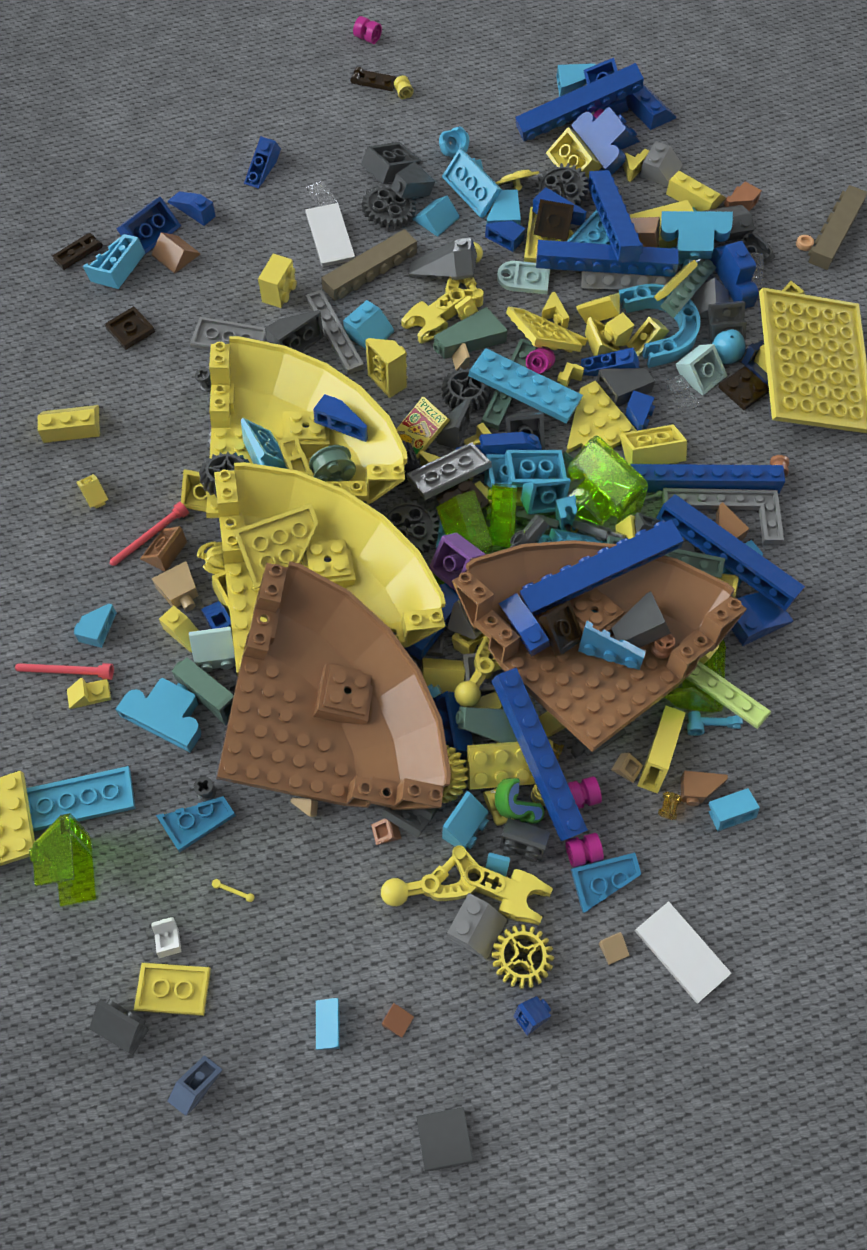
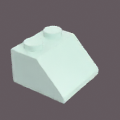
M714 344L699 345L675 364L681 378L701 395L706 394L728 376Z
M231 627L189 632L194 663L203 671L210 672L216 668L231 669L233 666H236Z

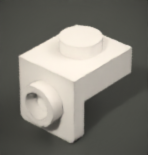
M173 917L151 924L155 934L158 958L182 952L179 929Z

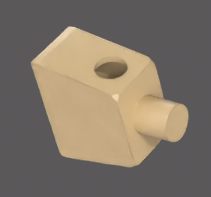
M186 561L152 578L156 589L171 606L174 605L177 608L182 605L187 612L195 608L196 605L192 599L199 595Z

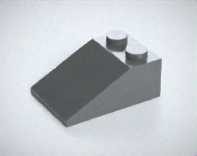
M395 142L367 146L361 165L366 168L367 172L373 174L379 182L388 183L393 182L396 174L413 162L419 164L422 160L402 143Z
M316 310L278 319L265 328L267 342L287 346L301 353L324 337L321 312Z

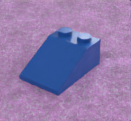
M758 592L738 598L747 610L731 630L741 645L745 646L792 623L793 619L787 611H784Z

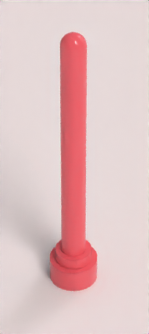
M179 501L173 506L174 508L168 516L110 560V564L116 566L175 519L186 517L189 514L188 509Z
M19 663L15 665V670L18 672L98 675L102 680H112L114 666L111 663H103L98 667Z

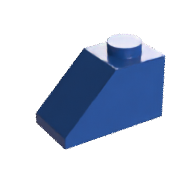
M513 221L488 223L486 225L485 237L514 252L524 241L525 228Z

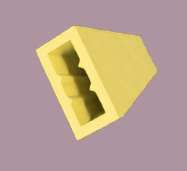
M665 706L637 786L658 794L669 770L686 712Z

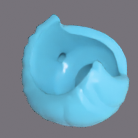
M460 126L444 131L439 137L441 152L451 158H454L459 148L467 152L470 138L464 128Z
M734 329L720 332L712 343L716 347L722 364L725 365L741 360L746 350L743 335Z

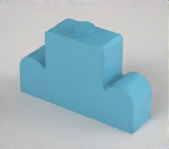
M662 211L660 235L665 241H672L677 238L678 258L691 260L710 259L714 249V238L719 242H723L730 237L733 212Z
M161 678L147 698L140 690H131L123 697L116 708L120 717L191 753L201 737V729L197 720L190 717L198 706L197 698L194 693L188 691V688L180 683L176 685Z

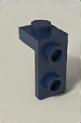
M764 342L752 343L747 347L746 354L741 362L768 385L767 373L754 362L760 346L764 345Z

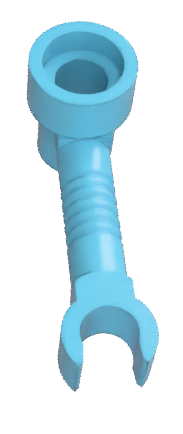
M691 711L688 713L687 733L688 735L700 736L705 732L704 726L709 725L740 729V724H743V720L738 715L727 718L701 717L699 711Z

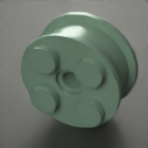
M341 445L324 447L317 451L309 461V468L314 473V478L325 482L349 481L356 472V466L351 460L349 449Z

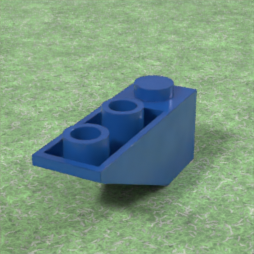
M260 136L244 184L260 188L279 157L281 148L276 141Z
M633 347L581 359V367H584L583 375L598 376L600 369L639 368V359Z

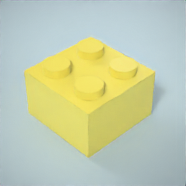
M272 254L258 278L263 303L282 308L283 304L288 302L291 290H295L297 284L292 259Z

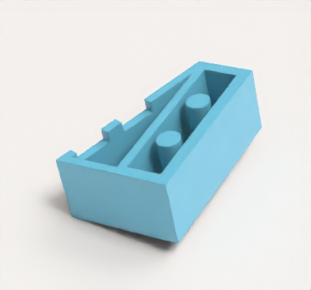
M126 234L109 245V250L101 255L99 253L96 255V260L90 265L86 263L83 266L91 282L119 289L145 255L139 238Z

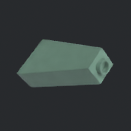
M485 307L434 335L433 347L437 354L446 359L452 357L462 343L466 344L468 352L505 343L507 341V329Z
M186 657L183 661H179L172 670L174 678L180 684L187 687L188 691L194 693L197 700L224 725L228 724L234 695L189 658Z
M459 707V711L456 713L458 728L498 743L518 742L504 709Z

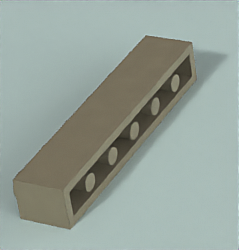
M851 185L848 186L846 191H842L838 199L840 202H836L832 210L834 213L831 212L826 221L828 224L825 223L820 233L822 235L818 234L814 244L816 246L812 245L808 256H811L808 263L828 270L866 199L867 191Z
M403 229L321 277L322 289L334 301L344 298L348 293L358 290L363 284L373 281L380 274H385L390 268L400 265L407 258H412L417 253V241Z

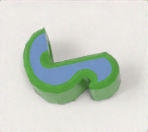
M518 778L503 779L498 784L495 793V806L499 814L505 818L520 819L521 822L539 823L545 814L542 804L517 801L520 780Z

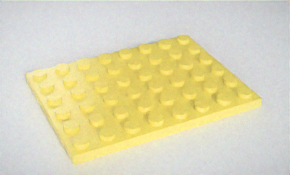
M762 288L759 291L772 420L867 433V360L859 304Z

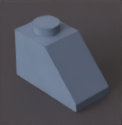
M204 1055L176 1082L167 1102L187 1116L199 1104L223 1069Z

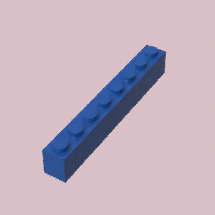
M634 63L516 116L517 129L523 141L532 140L540 134L548 133L556 127H561L569 121L576 120L584 112L592 113L598 108L608 106L616 100L625 98L627 95L639 92L643 89L644 78L637 64Z
M609 170L590 171L588 179L589 192L618 262L639 261L640 254L643 253V243L640 242L639 234L636 233L634 223L631 222L630 214L626 210V204L623 203L622 195L618 192V186L614 183V177L611 176Z
M538 240L536 253V268L674 277L679 264L678 249L643 247V253L640 254L639 261L618 262L610 244Z
M630 464L627 482L628 493H656L659 490L663 491V488L778 490L779 494L785 483L783 465Z
M676 494L666 501L656 517L658 520H665L667 522L672 519L683 538L707 555L725 558L724 567L784 611L789 608L804 589V585Z
M672 519L667 522L662 520L648 531L643 529L629 540L624 538L618 541L616 546L612 548H602L593 557H583L576 565L564 566L557 574H547L541 578L540 582L526 584L520 590V598L535 617L554 608L563 601L571 600L681 548L684 540Z
M517 667L496 675L492 680L493 686L560 841L587 831L588 829Z

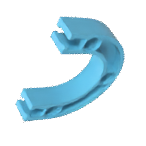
M644 284L619 290L620 306L622 305L621 311L624 314L643 309H659L664 311L660 306L669 295L660 301H657L654 296L665 285ZM691 299L674 317L679 326V331L675 335L644 344L642 355L644 359L648 358V368L679 360L693 348L700 328V315Z

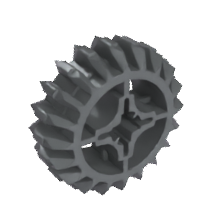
M460 367L459 371L454 369L452 373H448L447 378H444L441 391L444 402L449 404L450 409L456 408L467 398H470L472 413L473 409L478 411L480 407H484L485 402H488L491 392L490 386L469 377V367L466 370Z
M229 451L226 454L220 452L218 456L213 454L212 459L206 458V462L202 463L199 472L200 483L210 496L215 494L217 498L214 472L222 470L233 471L234 463L250 462L243 455L238 456L236 452L234 454H230Z

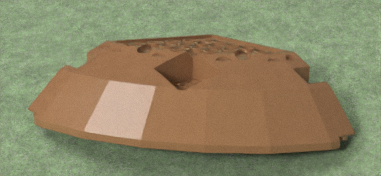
M577 540L529 543L472 559L466 563L467 572L461 573L452 580L471 625L474 629L478 628L490 639L488 650L499 666L505 672L517 667L527 692L592 752L677 688L696 669L699 659L710 651L712 652L747 610L740 600L731 597L735 589L728 583L679 559L664 555L569 601L582 633L586 621L593 623V628L601 632L604 629L611 633L610 637H614L611 628L651 591L671 635L675 638V645L668 658L661 659L652 654L651 646L653 642L640 648L646 651L640 670L578 652L580 642L560 656H555L551 646L531 657L522 643L521 637L512 627L499 603L515 593L520 597V590L526 584L540 582L541 578L545 575L557 574L564 566L576 565L583 557H593L602 548H612L616 544ZM545 611L535 616V619L537 620L543 631L544 628L542 627V623L539 617L548 611Z
M289 561L288 567L266 563L241 659L216 779L343 806L368 808L371 804L390 807L392 810L441 808L443 789L445 786L450 785L451 771L442 718L418 666L391 629L349 590L299 563ZM260 618H266L267 622H262ZM344 688H349L351 694H346ZM383 790H387L389 796H385Z

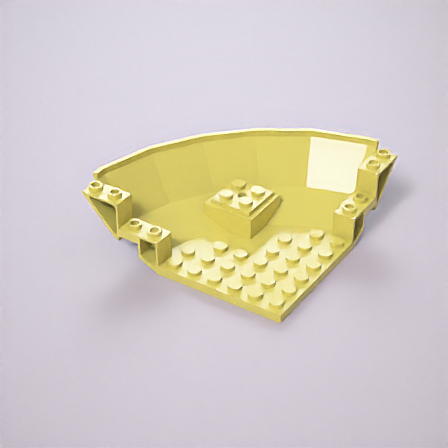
M229 336L230 344H225L224 342L211 344L209 363L211 379L209 410L211 421L210 459H212L213 454L218 456L220 452L226 454L229 451L230 454L236 452L238 456L243 455L245 459H248L253 464L243 442L241 419L245 418L270 430L277 442L297 435L308 465L310 458L324 447L341 445L348 448L351 453V460L356 466L355 475L349 481L326 482L346 490L361 501H366V504L373 503L405 480L404 465L407 463V451L390 416L360 385L329 364L287 346L240 336ZM324 394L342 400L367 425L368 440L366 442L314 423L313 409ZM207 491L206 516L207 518H219L217 498L215 494L210 496Z
M242 462L234 463L233 471L222 470L214 472L237 676L259 588H254L234 530L308 504H312L318 525L299 564L349 590L381 619L392 632L396 633V638L404 648L445 627L442 608L445 607L446 602L441 588L420 551L383 514L346 490L297 470ZM331 558V561L325 562L324 559ZM260 618L262 622H267L266 618Z

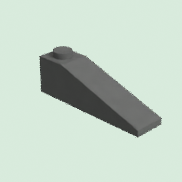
M472 237L454 240L410 262L409 277L428 278L433 275L437 276L438 279H443L444 276L451 277L452 280L474 277L477 252Z

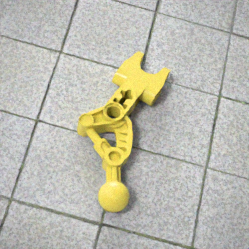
M473 242L477 252L476 263H478L482 259L483 250L478 243ZM449 277L445 294L429 306L424 301L414 305L402 318L401 326L404 329L414 326L422 327L417 334V341L426 343L433 340L434 335L447 329L448 323L446 321L458 314L454 307L456 304L469 295L476 307H481L483 305L484 292L482 289L476 288L474 277L460 280H452ZM460 282L464 283L467 289L459 288Z
M486 636L483 638L475 655L474 674L469 681L461 682L454 691L455 699L460 706H475L481 698L480 686L483 681L490 678L493 672L502 669L495 658H488L491 654L488 650L490 639Z
M458 845L454 847L451 858L443 866L439 865L432 874L425 875L420 881L405 883L399 878L387 880L381 888V897L387 905L397 907L404 904L409 896L423 894L435 901H451L466 898L468 893L473 894L476 891L501 901L498 912L503 916L515 921L539 925L542 916L528 907L527 898L533 894L550 897L553 888L534 875L522 870L515 869L510 879L479 866L466 849ZM455 865L460 874V881L450 885H441L449 876L448 872ZM476 873L480 879L474 882L468 878V875ZM484 877H486L487 880L485 881V885L483 886V879ZM494 882L498 883L496 889L491 888Z

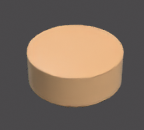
M801 235L796 241V246L803 251L810 250L812 245H814V239L809 235Z

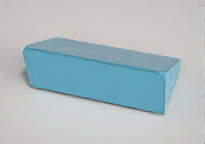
M338 998L316 1001V1050L340 1049Z

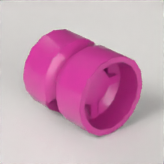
M359 16L354 24V36L362 40L365 39V41L375 44L380 39L382 33L381 24Z
M547 347L538 348L530 352L526 357V367L538 374L549 370L555 363L554 352Z
M595 776L584 778L581 780V783L578 781L567 783L578 809L584 808V804L593 806L602 802L600 787Z
M596 832L584 835L581 840L578 837L565 840L567 855L573 868L585 865L586 861L590 863L603 861L602 844Z

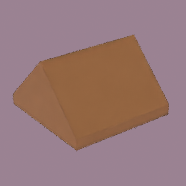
M660 217L630 218L631 222L634 223L636 233L639 234V240L643 243V247L659 248Z
M162 232L152 252V256L173 273L178 272L200 255L197 250L179 236Z
M180 526L162 529L140 559L164 572L167 571L187 543L183 529Z

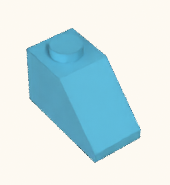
M104 605L81 617L80 622L74 628V635L79 642L102 648L117 614L113 605Z

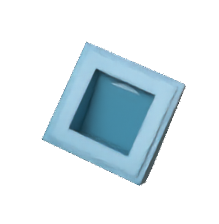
M489 853L485 868L506 877L510 858Z

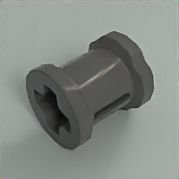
M208 368L197 370L195 379L200 382L201 390L211 392L210 370Z
M202 777L195 781L194 791L200 800L208 801L215 797L216 789L210 778Z

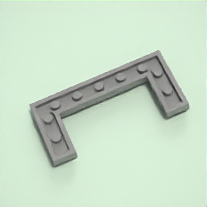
M663 488V504L676 494L695 509H718L719 505L723 502L730 510H759L763 544H782L784 541L778 490Z

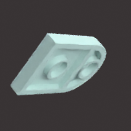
M508 261L499 267L497 280L504 289L509 291L547 294L550 269L536 268V263ZM503 273H508V274H510V276H509V277H504V276H502V274H503Z

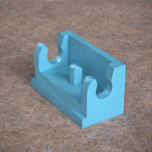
M575 495L556 499L555 518L559 521V530L566 531L564 526L566 524L572 526L577 513Z
M749 788L715 799L708 804L711 809L708 812L717 831L757 818L760 809Z

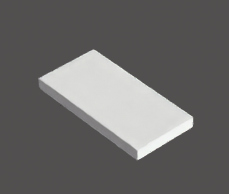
M338 203L305 210L322 267L348 262L355 258Z
M669 901L635 929L639 937L697 1004L731 974L729 969Z

